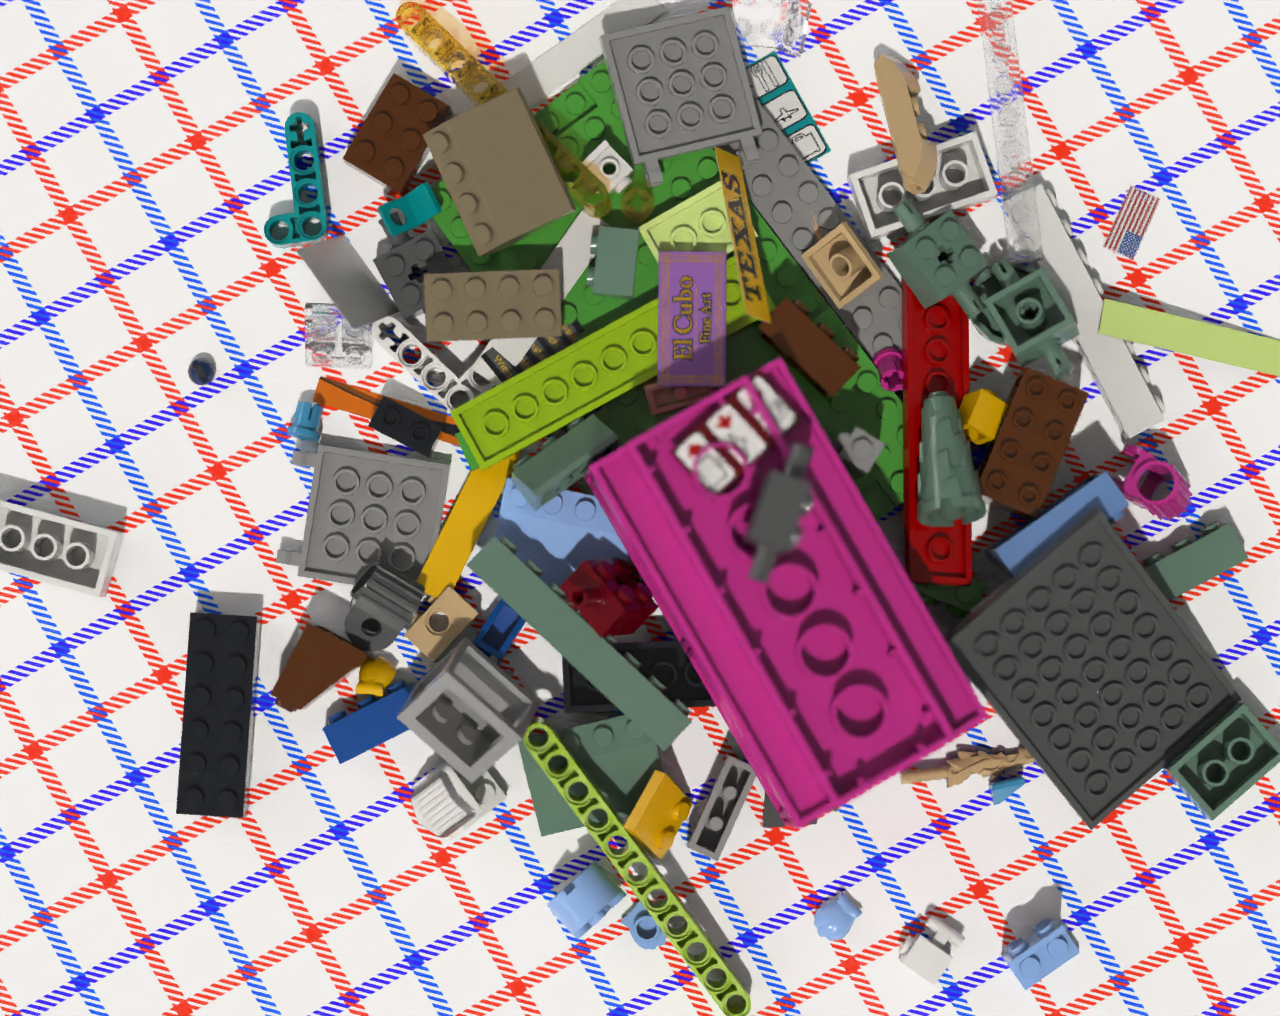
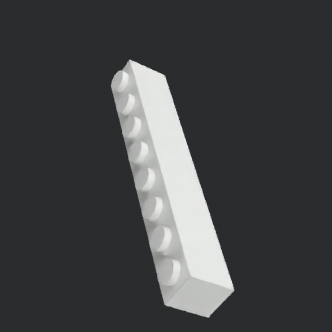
M1039 184L1006 201L1002 207L1034 268L1038 270L1043 267L1075 320L1080 335L1072 340L1125 440L1130 439L1164 421L1165 419L1162 414L1166 412L1165 407L1157 394L1152 396L1147 386L1150 383V379L1142 365L1137 367L1131 355L1135 351L1131 342L1098 334L1104 303L1100 297L1104 294L1103 289L1096 277L1091 278L1085 268L1088 265L1087 258L1080 247L1075 249L1070 239L1073 236V232L1065 218L1060 219L1054 208L1058 205L1053 193L1049 188L1044 190L1042 184Z

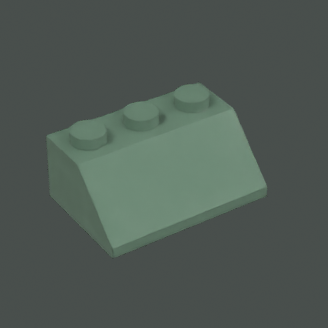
M592 414L587 419H584L583 416L579 417L567 427L569 432L559 439L556 436L551 437L540 446L542 451L532 458L527 455L514 464L511 481L534 511H537L584 477L588 466L616 451L619 437L595 415Z

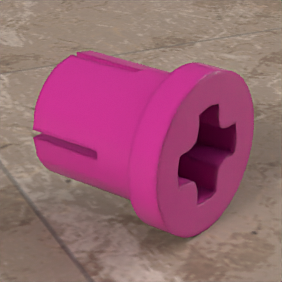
M895 348L880 350L873 357L872 363L878 370L881 386L887 391H898L903 388L902 352Z

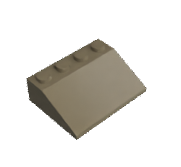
M520 87L514 88L455 116L423 134L479 257L500 252L576 210Z

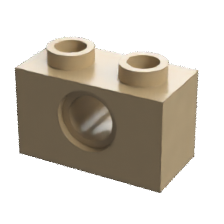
M450 586L438 599L431 596L427 600L431 606L423 615L419 611L416 612L408 631L404 634L432 662H436L480 614ZM438 612L446 614L449 619L448 627L442 632L435 631L430 623L432 616Z

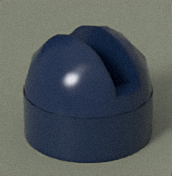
M196 359L188 368L190 380L200 386L210 384L216 375L214 365L206 359ZM200 364L207 378L201 379L198 371L195 369V365Z

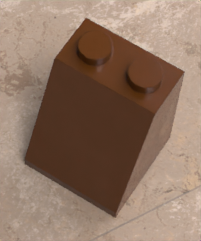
M308 622L270 695L277 698L276 705L293 713L297 709H307L361 667L362 664L371 658L373 653L360 649L351 641L314 622Z

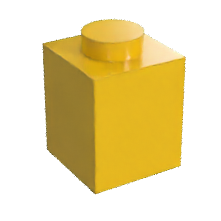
M979 389L966 394L959 408L965 438L977 445L995 440L1009 404L1000 400L995 392L988 389Z

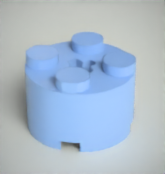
M594 860L558 893L547 906L578 940L627 894L602 866Z

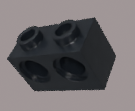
M383 396L368 425L372 429L428 458L433 454L445 431L444 427Z

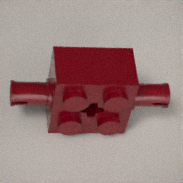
M618 557L584 560L559 587L568 597L569 603H573L572 607L581 613L600 638L634 634L659 607L652 599L653 595L648 587H646L645 582H638L631 574L632 569L629 564Z

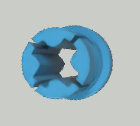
M298 402L292 426L288 427L287 435L301 440L319 442L321 434L318 433L323 407L313 404V407H311L312 403Z

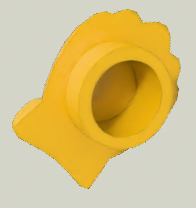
M378 656L362 664L359 670V682L357 683L355 693L382 697L384 690L390 685L396 675L397 669L393 662L386 660L383 656Z

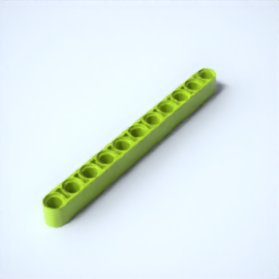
M534 717L523 737V742L528 751L724 1015L747 1016L751 1010V999L745 985L645 850L624 829L625 823L551 723L544 718ZM542 728L547 732L548 736L542 742H534L529 738L531 730ZM562 755L567 759V765L561 769H554L549 765L551 757ZM575 782H582L587 786V791L581 796L572 795L568 790L570 785ZM594 809H603L607 813V817L602 822H593L588 817L589 813ZM620 835L627 840V843L623 848L614 849L609 846V840L614 836ZM635 862H641L647 867L643 874L637 876L632 875L628 869ZM654 889H661L666 892V896L662 901L654 902L648 898L649 893ZM679 915L686 919L685 924L680 928H672L668 925L669 919L673 916ZM694 942H700L705 945L704 951L698 955L689 953L687 949ZM718 968L725 972L722 979L718 981H712L707 978L708 973L713 969ZM733 995H740L744 998L743 1003L738 1007L729 1006L727 1000Z

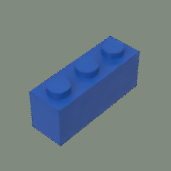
M405 680L400 681L387 688L389 695L379 700L373 695L357 703L358 711L347 716L345 710L327 718L329 725L322 729L340 764L409 730L396 717L414 688L415 683L407 685Z

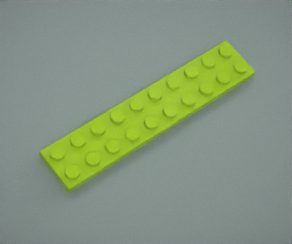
M735 256L726 260V338L759 320L747 315L745 312ZM765 289L769 313L771 314L776 307ZM658 298L450 411L482 472L565 427L579 417L585 416L658 376Z

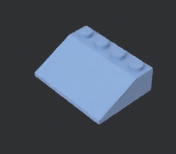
M506 478L495 536L499 540L504 536L507 537L519 549L515 555L523 563L530 559L544 573L539 578L548 586L554 582L560 587L584 560L618 557L625 562L627 561L628 553L595 496L564 490L537 511H534L513 484L511 478Z

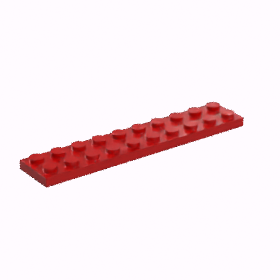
M902 278L905 573L912 584L968 587L972 585V523L962 525V518L953 520L954 526L932 527L919 523L917 519V474L920 473L919 443L922 442L921 411L923 402L929 399V394L945 391L949 393V396L954 397L956 407L959 409L964 396L970 393L969 320L953 295H948L940 302L924 309Z

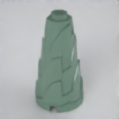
M945 391L933 392L928 395L929 399L923 402L921 411L922 442L919 443L920 473L917 474V519L919 523L932 527L954 526L953 520L961 518L962 525L980 520L986 514V505L983 501L977 470L974 471L969 440L965 438L961 414L956 407L954 397L949 396V393Z

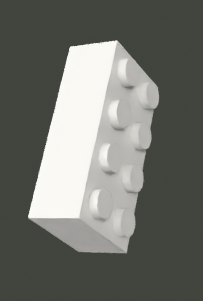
M976 131L936 145V171L931 184L923 193L914 195L904 189L897 159L849 175L847 181L868 242L906 230L896 214L892 212V209L907 198L911 199L915 208L925 222L932 221L950 209L955 213L993 200L998 195Z
M0 500V570L97 597H106L124 533Z

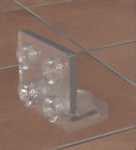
M734 0L731 17L739 46L775 48L790 56L802 57L812 0Z

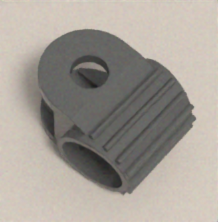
M381 560L375 562L362 574L350 592L352 600L344 625L347 637L355 646L367 651H379L389 647L403 628L408 630L426 588ZM364 629H366V630H368V631H371V632H377V633H369V632L365 631Z

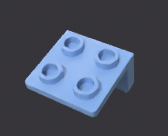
M1049 918L1042 920L1032 928L1034 934L1025 940L1019 937L1005 947L1007 952L1002 955V958L1025 990L1080 953L1066 932L1068 930L1067 927L1057 918L1052 921Z

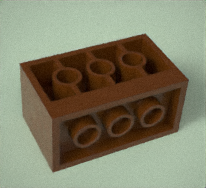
M1028 367L1017 373L1005 402L1009 405L996 439L989 441L977 470L985 503L1025 520L1038 518L1088 398V392Z

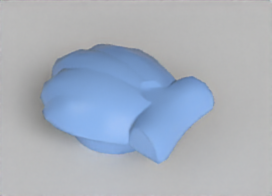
M842 892L836 900L824 904L814 914V926L817 928L819 936L826 937L830 941L841 940L848 934L855 918L859 917L862 911Z
M641 901L637 902L633 910L621 920V923L629 928L632 938L641 948L653 950L657 946L665 944L666 935Z

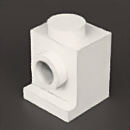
M606 140L581 163V168L609 196L614 191L618 194L622 193L633 182L630 178L633 174V169ZM610 163L616 167L614 174L607 175L604 173L603 167L606 164Z

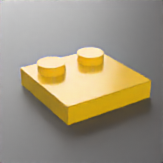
M655 770L626 821L624 829L650 857L662 861L667 850L673 845L674 837L682 823L688 818L693 803L666 773Z

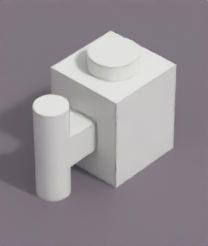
M932 914L925 923V926L935 932L932 938L928 940L918 932L914 938L909 935L902 943L898 952L902 954L899 958L902 964L935 986L953 960V957L942 948L947 941L959 948L965 937Z

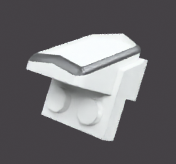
M444 761L411 786L414 791L410 799L419 825L440 838L449 836L452 840L504 801L507 796L488 771L471 784L449 763Z

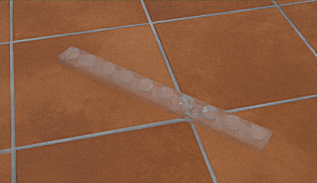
M977 0L1009 264L1042 261L1044 256L1012 1Z

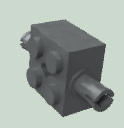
M398 212L390 214L395 224L403 225ZM380 219L378 223L383 228L392 247L390 251L373 259V262L404 320L408 322L423 313L425 314L424 281L422 283H419L416 279L411 281L410 278L414 276L413 270L417 268L421 271L427 270L425 274L455 272L432 229L415 238L409 237L407 231L392 237L383 220Z
M792 444L784 472L780 473L771 470L764 477L743 538L744 542L757 547L750 572L747 575L752 580L768 584L777 555H783L790 549L793 550L794 547L797 548L803 532V527L798 526L800 518L809 513L815 494L810 493L812 484L803 480L811 455L814 452L810 448Z

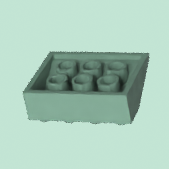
M625 714L556 730L620 818L630 816L655 770L663 772L657 744ZM542 733L530 736L529 738L534 742H542L547 738L548 734ZM523 739L518 742L541 837L585 827L528 751ZM555 755L549 760V765L554 769H561L567 765L568 761L562 755ZM575 782L570 785L568 790L572 795L581 796L587 791V786L582 782ZM594 809L589 813L588 817L593 822H602L607 817V813L603 809Z

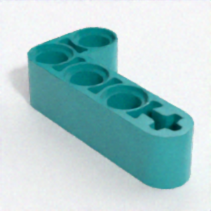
M303 112L291 114L287 118L284 128L295 213L270 217L264 225L265 238L277 248L284 249L313 245L325 241L329 235L330 227L318 131L312 118ZM303 122L309 128L304 130V141L307 145H301L300 137L293 131L298 129V123ZM309 154L313 156L312 167L307 170L297 168V160L301 155ZM307 187H314L318 191L316 200L311 203L301 201V193ZM310 220H319L322 224L320 233L315 236H309L305 233V226ZM278 224H285L289 228L287 237L282 240H275L272 237V230Z

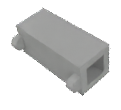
M855 427L849 434L846 432L839 434L833 440V447L839 451L837 455L843 466L861 477L868 474L885 446L883 442L858 427Z

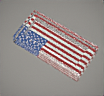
M1129 186L1102 247L1134 260L1161 199L1134 186Z

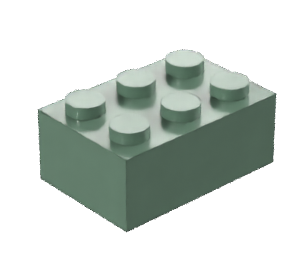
M1237 703L1162 769L1206 819L1213 821L1280 762V744L1244 703Z

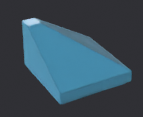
M1014 776L990 782L989 789L993 805L1000 804L1026 783L1025 778Z

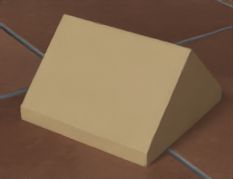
M846 221L838 225L801 255L839 310L884 277L880 268Z

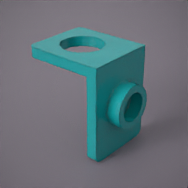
M424 182L405 196L380 205L378 212L390 236L394 237L421 226L439 214L441 207L429 183ZM392 208L400 209L404 213V225H397L392 221L390 217Z

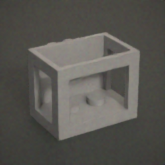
M465 637L415 684L396 718L472 784L523 739L540 703L512 679L514 673L511 670L503 671L497 666L499 660L494 655L488 658Z

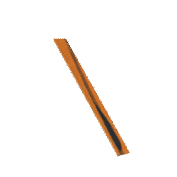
M320 377L313 401L372 419L384 395ZM387 397L444 427L445 431L440 441L460 446L455 436L460 430L452 416Z

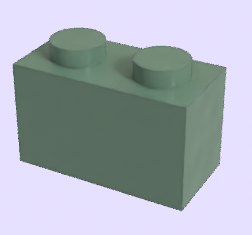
M599 226L598 234H592L590 254H596L595 267H588L586 287L593 288V296L633 300L639 230Z

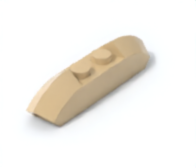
M880 54L874 62L878 91L904 189L917 195L925 192L933 180L937 166L936 144L927 140L924 123L917 124L915 116L920 115V109L916 95L921 91L917 79L901 61L891 55Z

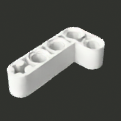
M386 316V318L374 323L372 333L377 343L449 411L455 409L451 401L456 393L464 392L472 400L496 387L491 382L485 386L478 385L474 379L476 371L471 369V367L458 378L397 319ZM385 325L388 328L395 325L396 327L393 332L401 341H403L405 336L409 337V339L399 345L396 352H393L392 349L396 348L397 345L389 337H386L384 340L381 339L384 335L381 329ZM413 346L418 347L422 354L420 360L415 364L406 363L403 357L406 349ZM436 369L444 371L446 378L441 386L432 387L428 384L427 379L431 371Z

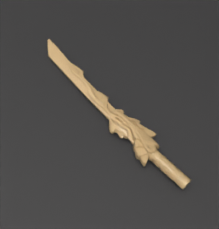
M1020 747L1018 753L1004 755L1001 751L996 754H987L980 750H977V753L957 751L959 758L947 760L946 762L949 765L923 768L921 770L915 769L913 771H900L901 784L904 785L911 784L912 782L919 783L922 781L948 779L946 787L950 788L954 785L962 784L972 774L982 775L983 778L992 776L993 779H998L1005 768L1030 764L1035 761L1024 747Z

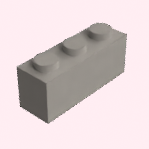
M726 755L688 839L687 848L713 860H719L756 778L749 763L732 755Z

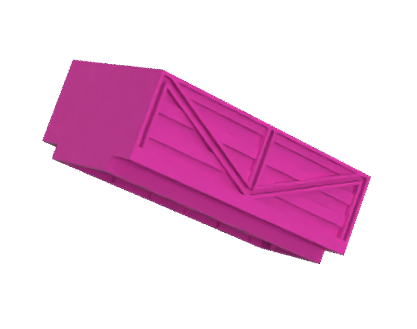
M779 357L588 466L584 478L646 586L651 591L653 598L784 825L800 829L830 810L841 807L957 739L956 737L988 719L989 716L783 360ZM758 370L803 418L784 437L780 434L749 380ZM743 386L755 408L750 410L751 415L759 413L776 444L749 469L745 456L735 446L727 443L708 445L696 456L692 468V477L669 451L717 407L724 405L725 400L738 388ZM792 444L802 445L814 450L803 480L812 484L810 493L815 494L809 513L800 518L798 526L803 527V532L797 548L794 547L793 550L790 549L783 555H777L769 577V583L764 584L747 577L757 547L744 542L743 538L765 475L771 470L783 473ZM714 447H726L733 450L739 455L744 465V473L720 495L713 494L703 488L696 473L697 463L701 455Z

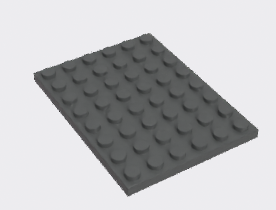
M1095 507L943 637L963 672L1084 824L1091 830L1242 700L1102 512Z

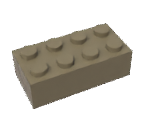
M559 268L423 274L426 342L562 336Z

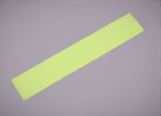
M1104 298L1098 334L1280 377V340Z

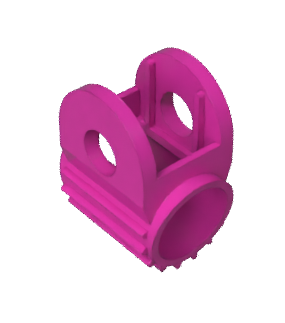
M1126 443L1123 447L1124 453L1133 457L1131 461L1135 462L1124 482L1111 475L1110 477L1127 501L1141 509H1147L1160 520L1167 518L1170 521L1173 517L1179 518L1183 511L1187 512L1186 508L1192 504L1190 496L1193 494L1189 490L1191 485L1173 464L1169 465L1165 460L1163 462L1158 461L1145 450ZM1146 470H1150L1141 487L1139 488V481L1142 474ZM1170 480L1174 481V488L1168 497L1159 501H1152L1153 493L1161 483Z

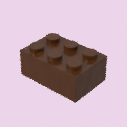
M393 73L342 159L348 166L403 197L430 152L423 134L449 120L453 114L452 108Z
M786 297L770 314L772 324L763 321L756 333L820 394L830 401L861 368L856 363L859 357L846 345L840 348L832 341L835 335L822 322H819L817 325L808 318L810 311L799 300L795 298L791 302Z

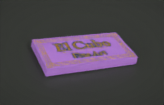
M659 251L657 387L725 388L726 252Z

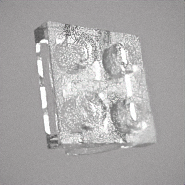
M306 302L304 308L306 367L372 369L374 346L372 329L375 322L353 330L335 304Z

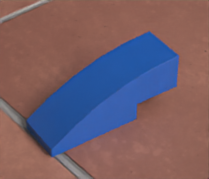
M501 598L472 643L488 658L494 655L499 660L497 666H499L526 621Z

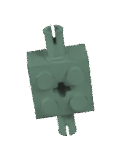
M910 198L894 207L892 212L896 214L909 234L905 241L886 255L924 309L940 302L948 295H953L967 315L968 320L979 314L980 311H983L986 306L969 283L971 282L970 278L989 265V263L951 209L932 221L925 222Z
M1009 258L1000 260L1006 273H1003L999 264L995 263L991 268V272L995 275L1003 290L985 299L984 303L1020 367L1022 368L1043 356L1055 379L1064 378L1059 367L1060 364L1067 375L1071 374L1074 366L1070 363L1061 345L1080 335L1075 320L1043 267L1020 279ZM1033 315L1035 319L1029 320L1028 317Z

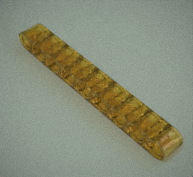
M410 1L399 6L395 17L405 37L472 103L479 106L508 92L420 4ZM411 17H420V20L416 25H406L407 21ZM433 39H443L441 45L437 48L428 47ZM465 60L463 68L451 70V66L455 61ZM480 82L488 83V87L483 92L477 93L473 91L476 84ZM533 115L548 149L557 150L553 160L572 201L591 218L606 216L612 207V199L606 186ZM571 171L580 172V176L576 181H564L567 173ZM596 193L603 195V199L599 204L589 205L587 203L591 195Z

